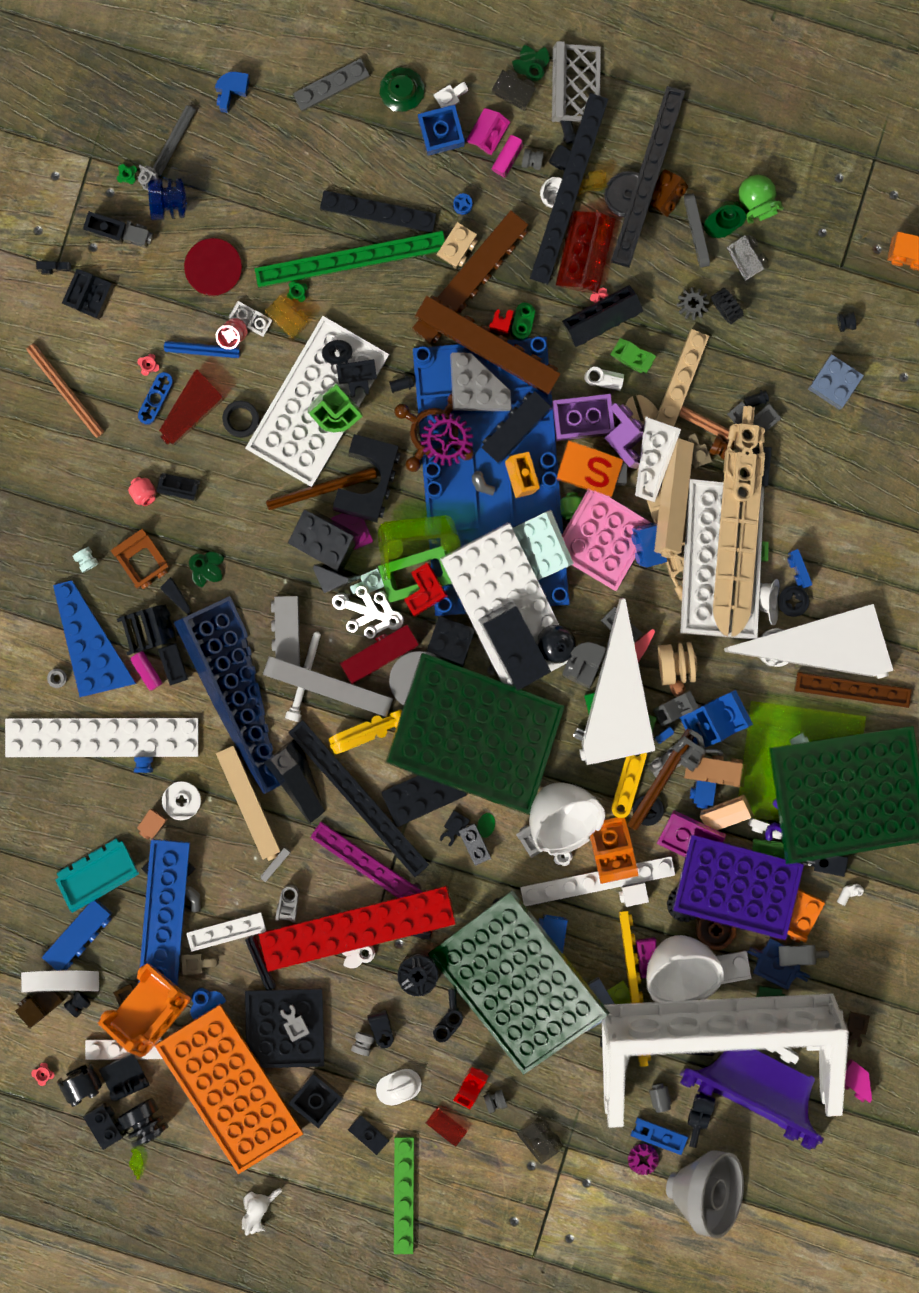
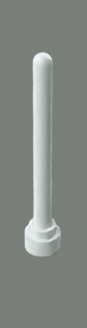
M319 632L313 633L304 664L305 669L311 670L321 636ZM297 688L293 706L286 712V719L300 722L302 715H300L301 711L299 709L305 689Z

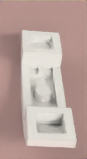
M99 972L21 973V992L99 991Z

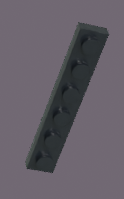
M325 190L323 191L320 205L321 211L427 233H433L436 219L435 213Z

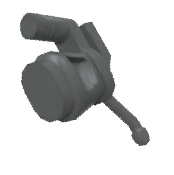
M690 729L689 733L697 738L698 744L683 736L672 747L678 753L686 744L690 746L681 755L679 764L694 772L695 768L699 767L702 756L705 753L723 755L721 750L705 749L703 737Z

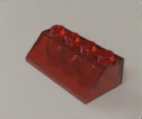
M573 211L556 286L584 293L598 294L616 219L601 212Z

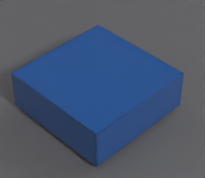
M668 727L655 736L654 739L660 744L673 735L674 731L671 727Z

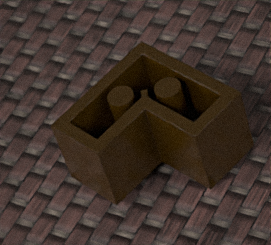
M58 991L37 992L32 997L28 995L17 1004L19 1008L15 1012L30 1029L65 999Z

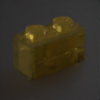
M280 295L265 310V313L294 340L309 325L307 321L309 317L301 309L297 311L293 307L295 303L288 296L283 298Z

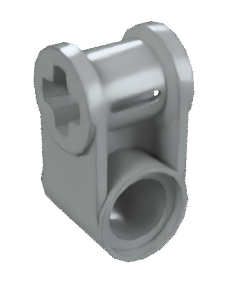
M287 885L281 891L275 920L284 919L295 923L299 890L296 886ZM286 890H293L295 897L288 899L285 896Z

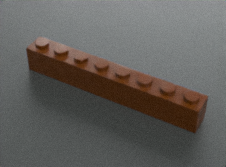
M510 210L437 297L441 300L440 304L445 307L450 305L461 314L467 307L466 301L469 298L473 299L480 290L477 288L482 283L485 285L492 277L490 273L493 269L498 270L504 262L502 260L506 254L510 255L516 248L514 244L519 239L522 241L529 233L527 231L528 224ZM419 320L412 327V331L429 345L432 342L436 343L442 336L440 332Z
M433 295L425 297L414 318L546 395L550 393L560 376V373L557 372V367L549 363L548 365L541 363V358L534 354L529 356L524 353V348L517 344L512 346L507 343L508 339L500 334L498 336L490 333L492 330L485 325L478 326L474 324L475 320L467 315L462 317L457 314L458 310L450 305L445 307L440 304L441 300Z

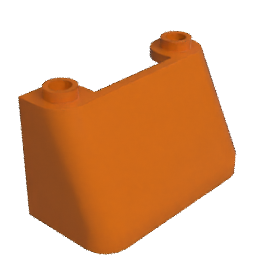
M148 963L138 970L137 979L140 982L116 1011H105L97 1023L128 1053L143 1057L151 1051L190 1002V997Z

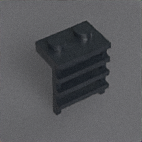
M166 604L150 607L117 618V622L122 621L129 644L130 651L126 652L127 655L176 642V633L172 627L170 612ZM140 615L142 618V622L144 625L149 645H146V641L138 617ZM130 618L132 619V623L140 648H137L131 624L129 621Z

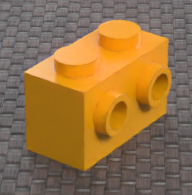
M529 452L512 455L505 461L515 498L534 494L540 488Z

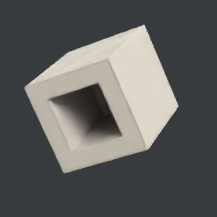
M644 882L621 887L622 891L619 892L620 902L625 903L626 907L649 902Z

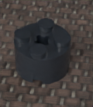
M91 1063L88 1067L85 1064L66 1074L67 1078L65 1080L61 1077L57 1081L67 1103L71 1104L72 1107L82 1102L81 1099L87 1096L92 1098L99 1094L98 1090L102 1086Z

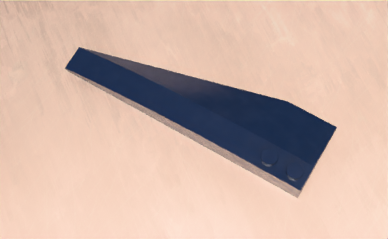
M229 596L174 622L226 730L262 792L265 794L281 785L264 763V761L272 756L273 747L269 741V729L264 719L265 711L259 685L256 683V671L250 657L252 653L246 639L248 638L247 631Z

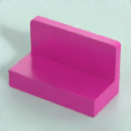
M484 108L466 141L492 155L510 121L499 112Z

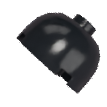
M562 625L547 626L540 632L537 638V645L544 659L555 664L564 663L572 657L570 653L576 647L574 635Z

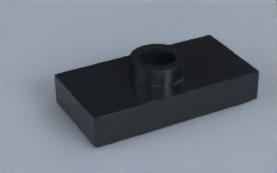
M177 643L158 649L169 685L189 680Z
M362 1115L348 1128V1131L375 1155H378L390 1141Z

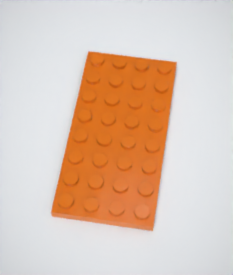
M221 1004L155 1044L157 1051L238 1174L304 1134Z

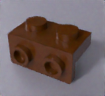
M664 169L657 180L650 206L668 217L675 209L680 198L686 193L687 183L682 177Z

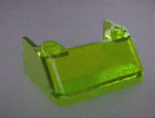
M447 515L388 521L382 523L377 531L383 581L391 579L389 559H396L402 554V542L440 538L441 547L446 552L451 553L461 547L455 523Z

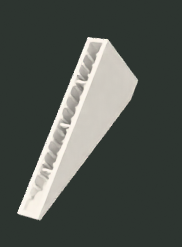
M620 598L582 740V749L579 750L581 761L585 760L587 765L655 751L625 598Z
M874 604L724 648L725 652L870 677L877 676L878 679L889 676L888 672L893 671Z

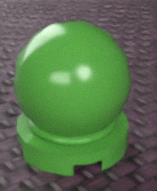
M756 174L749 176L740 185L739 200L742 206L749 210L746 214L748 223H753V219L759 218L760 221L778 214L777 209L780 211L784 210L781 201H775L776 188L774 183L765 175Z

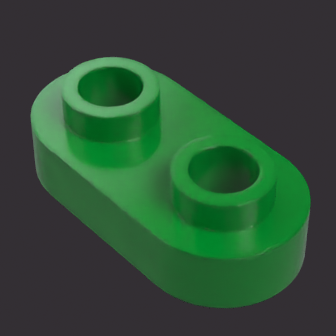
M521 303L515 310L511 335L518 341L526 340L531 333L535 309L529 303ZM526 309L529 313L524 314L522 310ZM523 327L525 331L521 332L518 328Z

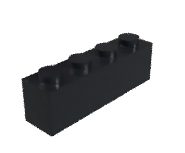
M628 285L564 319L562 323L569 339L575 347H578L613 327L619 326L628 319L636 317L643 312L637 294Z
M535 391L532 394L529 392L522 399L524 403L519 408L516 406L511 410L508 420L506 422L502 420L495 428L497 431L492 436L489 434L482 441L484 445L481 448L499 465L552 410V407Z

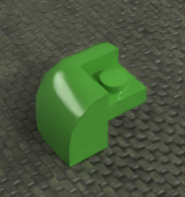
M337 383L323 394H320L307 410L308 414L322 429L333 433L344 432L363 417L355 402Z

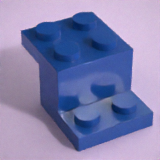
M736 690L718 697L697 710L680 717L685 730L692 729L703 737L705 748L753 725ZM695 737L692 742L698 744L697 738Z

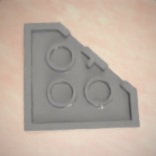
M451 353L453 410H511L510 390L471 353Z

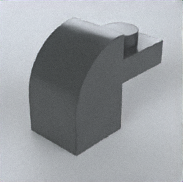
M691 691L659 705L653 711L660 725L663 726L697 710L699 707Z

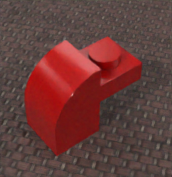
M469 1068L453 1101L471 1109L489 1076L481 1069Z

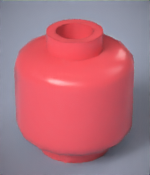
M137 477L133 479L128 489L130 496L137 505L148 506L156 499V488L148 478Z

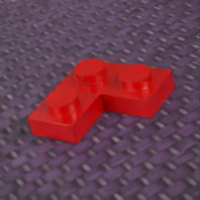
M425 563L411 572L420 590L404 600L413 616H417L446 598L447 594L429 563Z

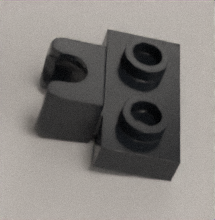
M374 359L341 364V366L336 365L339 385L349 384L351 398L355 397V390L358 387L364 389L365 395H370L368 380L377 379Z

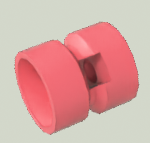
M238 318L229 319L217 330V343L224 349L230 350L235 348L246 338L247 327Z

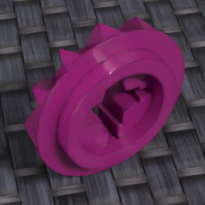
M648 1144L636 1145L629 1152L628 1164L631 1170L638 1175H648L654 1172L658 1166L659 1156L657 1151ZM638 1153L643 1157H645L646 1155L648 1156L647 1161L649 1166L647 1164L645 1165L644 1163L639 1164L640 1158L638 1156Z

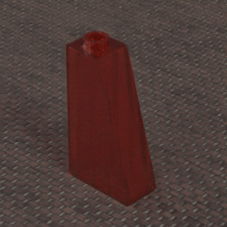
M197 369L193 372L159 430L162 433L160 437L167 445L171 443L175 446L224 400L223 396Z

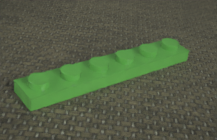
M395 1137L394 1254H413L414 1137Z

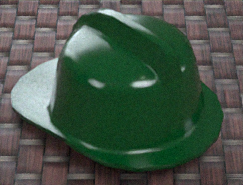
M738 201L722 202L717 210L705 220V232L713 238H724L745 223L746 213L740 207Z

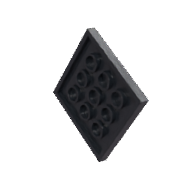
M323 988L245 990L246 1044L262 1068L325 1066ZM290 1005L295 1007L296 1017L302 1016L310 1032L293 1042L283 1025L288 1020L283 1018L280 1013L283 1009L285 1014H291Z

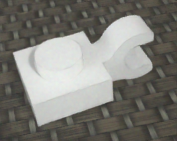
M463 82L454 89L448 85L435 93L434 97L440 107L443 108L460 103L458 97L469 90L465 82Z

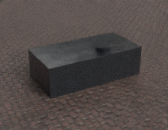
M512 601L478 620L509 680L517 691L551 673L517 605Z

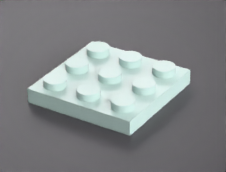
M551 510L512 528L537 580L574 564Z

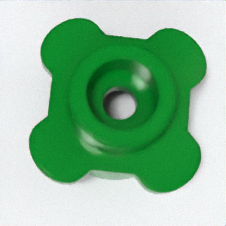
M124 164L119 165L117 181L119 183H129L130 185L134 184L137 168L135 166L128 167Z
M294 281L290 282L287 298L304 302L306 299L304 296L305 291L308 289L307 285L295 283Z

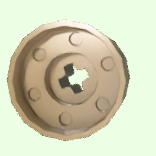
M686 642V651H683L682 643H678L677 652L673 651L671 644L658 645V661L662 685L675 684L676 675H680L682 683H686V674H688L690 682H696L697 659L691 642Z

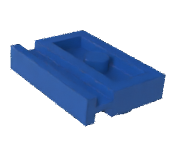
M799 549L789 552L787 561L790 568L794 567L796 575H794L796 584L798 586L801 585L802 589L813 585Z

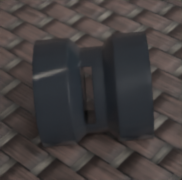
M79 991L73 995L71 1000L64 1004L65 1008L76 1018L83 1009H87L91 1005L86 996Z

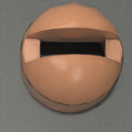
M676 680L675 684L669 685L675 697L683 694L685 691L684 683L680 680Z

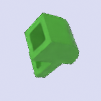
M621 338L610 354L639 373H647L656 358L651 352L642 350L630 341Z

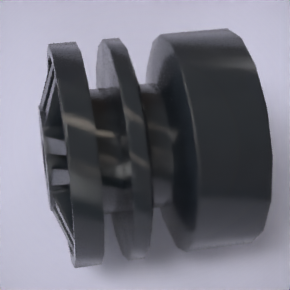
M413 953L401 962L398 969V982L401 989L407 994L424 996L430 993L436 986L438 968L431 957L422 953ZM416 971H420V974L423 975L419 980H415V976H412V974H416Z
M153 1098L140 1103L117 1118L123 1130L133 1128V1131L127 1136L128 1139L135 1136L138 1137L131 1142L133 1147L149 1143L159 1137L169 1127L167 1122L160 1125L157 1124L164 1119L163 1115L153 1117V1114L159 1109Z

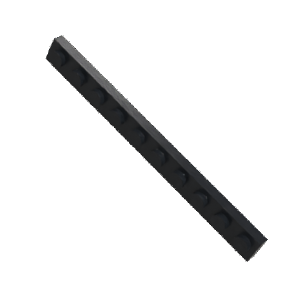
M669 86L666 87L611 263L630 268L685 95L683 90Z
M589 93L529 279L547 285L549 283L608 102L607 98Z
M304 720L288 732L414 877H417L429 866L428 862Z

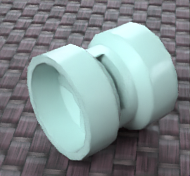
M86 547L73 555L74 560L79 562V568L82 573L99 564L97 559L91 555L90 547Z

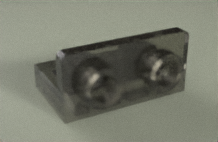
M751 234L743 236L726 247L744 280H748L769 268L767 264L769 263L768 258L764 253H761L758 248L759 243L757 239L751 236Z
M540 1115L517 1133L540 1164L556 1155L563 1147L559 1136L554 1134L547 1121L542 1119Z

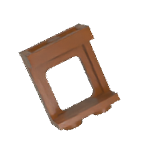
M144 529L139 530L110 550L137 589H146L153 584L151 580L156 577L162 578L168 573L167 569L170 568ZM147 548L160 568L142 580L130 564L129 559L142 549Z

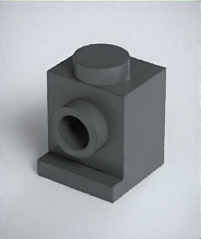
M127 220L122 239L126 243L147 248V245L152 242L153 233L149 232L146 226L140 224L133 226V223Z

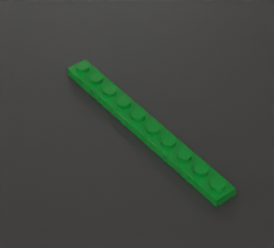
M443 231L254 269L258 288L438 253L445 240Z

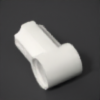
M592 367L585 373L584 379L591 386L596 385L621 391L624 374ZM593 371L599 375L598 381L590 379V372Z

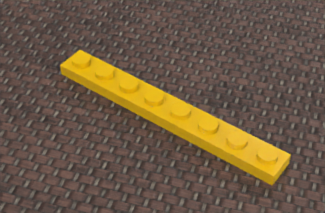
M628 911L619 912L630 1001L631 1003H643L642 991L638 992V984H641L640 973L636 972L635 965L638 964L637 953H633L632 946L636 945L635 935L631 934L630 926H633L632 914L628 915ZM638 1055L639 1066H648V1061H651V1055Z

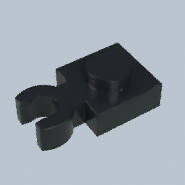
M36 261V269L42 275H53V272L58 271L71 272L70 262Z
M453 810L444 825L448 831L440 836V841L445 836H448L451 839L448 846H452L454 835L460 836L459 831L466 828L470 820Z

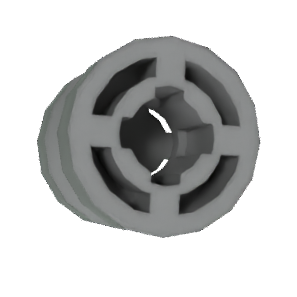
M356 1032V1042L352 1045L351 1051L369 1056L371 1052L370 1045L374 1042L375 1037L366 1033Z

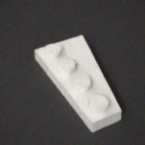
M645 417L636 496L655 502L681 429Z

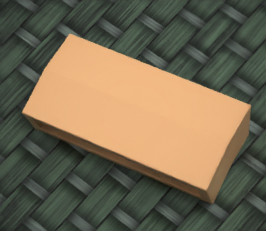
M745 795L701 810L700 813L703 824L715 830L728 827L754 816Z

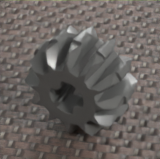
M691 287L690 294L687 290H683L684 296H678V299L682 302L677 303L676 306L683 307L679 314L686 312L685 319L692 315V320L694 321L696 320V314L699 318H702V312L708 311V308L705 306L709 305L710 302L708 300L703 301L707 294L705 293L700 296V288L694 293V288ZM691 300H695L698 303L695 308H691L692 305H688Z

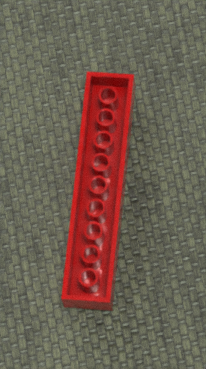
M447 885L267 930L258 935L267 971L269 972L455 925L457 922Z

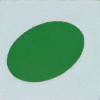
M490 813L483 814L478 821L477 828L483 838L489 837L495 828V819Z

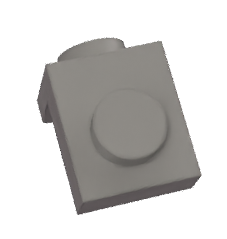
M530 826L522 827L516 835L529 856L533 858L540 851L534 844Z

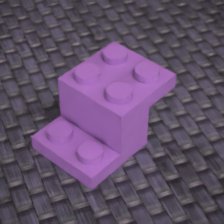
M615 403L610 409L622 423L608 434L605 439L629 467L637 469L639 468L640 456L631 448L643 439L644 425L639 420L637 421L632 418L633 412L627 406Z

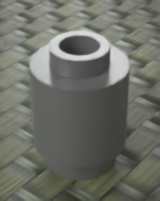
M663 1083L653 1084L652 1088L649 1089V1093L656 1113L670 1110L672 1102L668 1086L663 1085Z

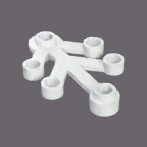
M360 585L356 589V594L358 597L363 598L367 606L349 601L345 593H337L332 599V604L336 609L347 608L365 614L347 623L346 628L349 632H355L360 626L374 619L382 620L383 622L375 626L370 625L365 629V636L373 638L378 632L386 628L397 630L404 623L402 614L398 611H393L384 591H378L374 595V600L382 605L385 613L378 610L366 585ZM359 589H364L365 594H362ZM379 594L383 596V600L378 598ZM337 600H341L342 605H339ZM391 618L396 619V623H392ZM350 623L355 624L356 628H351ZM368 629H371L374 634H369Z

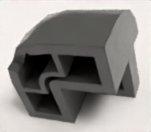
M589 642L579 644L570 653L572 657L567 661L562 675L590 689L606 648Z

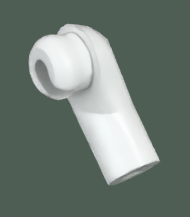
M859 884L845 886L837 902L845 906L849 897L861 896L864 893L863 887Z

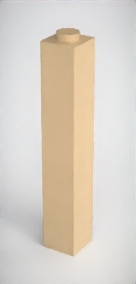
M680 438L677 439L662 482L654 552L660 553L661 556L666 558H672L673 555L681 553L694 443Z
M235 745L216 753L262 860L265 858L268 861L275 859L278 853L281 852V849Z

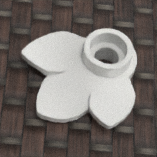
M368 946L342 953L346 956L343 965L348 968H357L361 963L372 961L375 956L374 948ZM364 949L369 951V955L367 957H364L362 955V951Z

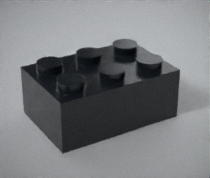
M309 508L303 510L288 544L338 571L345 568L360 535L316 510Z

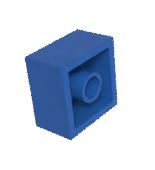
M455 105L418 114V122L427 156L465 146Z

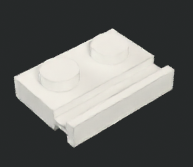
M747 951L716 956L724 973L721 984L752 979Z

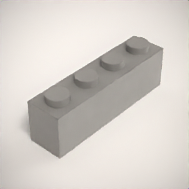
M274 597V601H271V613L275 612V620L271 621L272 632H275V639H272V651H275L276 659L300 667L299 597Z

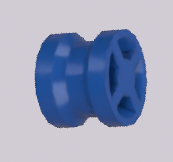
M462 193L454 198L453 207L455 212L460 215H466L472 210V199L469 195Z
M134 757V762L136 763L134 772L152 773L151 762L153 757Z

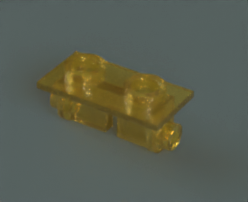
M606 171L588 172L589 179H585L584 173L577 195L608 188Z

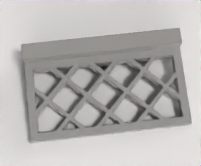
M557 41L553 46L552 122H560L561 120L580 122L585 106L580 109L574 100L580 95L587 102L588 97L583 92L588 87L595 92V95L600 96L601 47L571 45ZM567 50H574L578 55L573 62L567 57ZM587 51L595 52V60L592 63L584 56ZM580 58L588 65L582 72L574 64ZM570 67L578 74L573 80L566 75V70ZM589 68L595 73V78L591 82L583 74ZM579 77L588 84L582 90L574 83ZM570 85L578 93L572 99L566 94V89ZM569 104L577 110L574 116L566 115V107Z

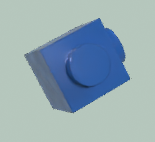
M696 780L695 787H691L690 799H693L692 803H696V807L708 809V805L713 806L716 783Z

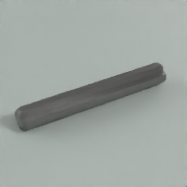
M189 105L183 110L153 166L158 175H162L195 114V109Z

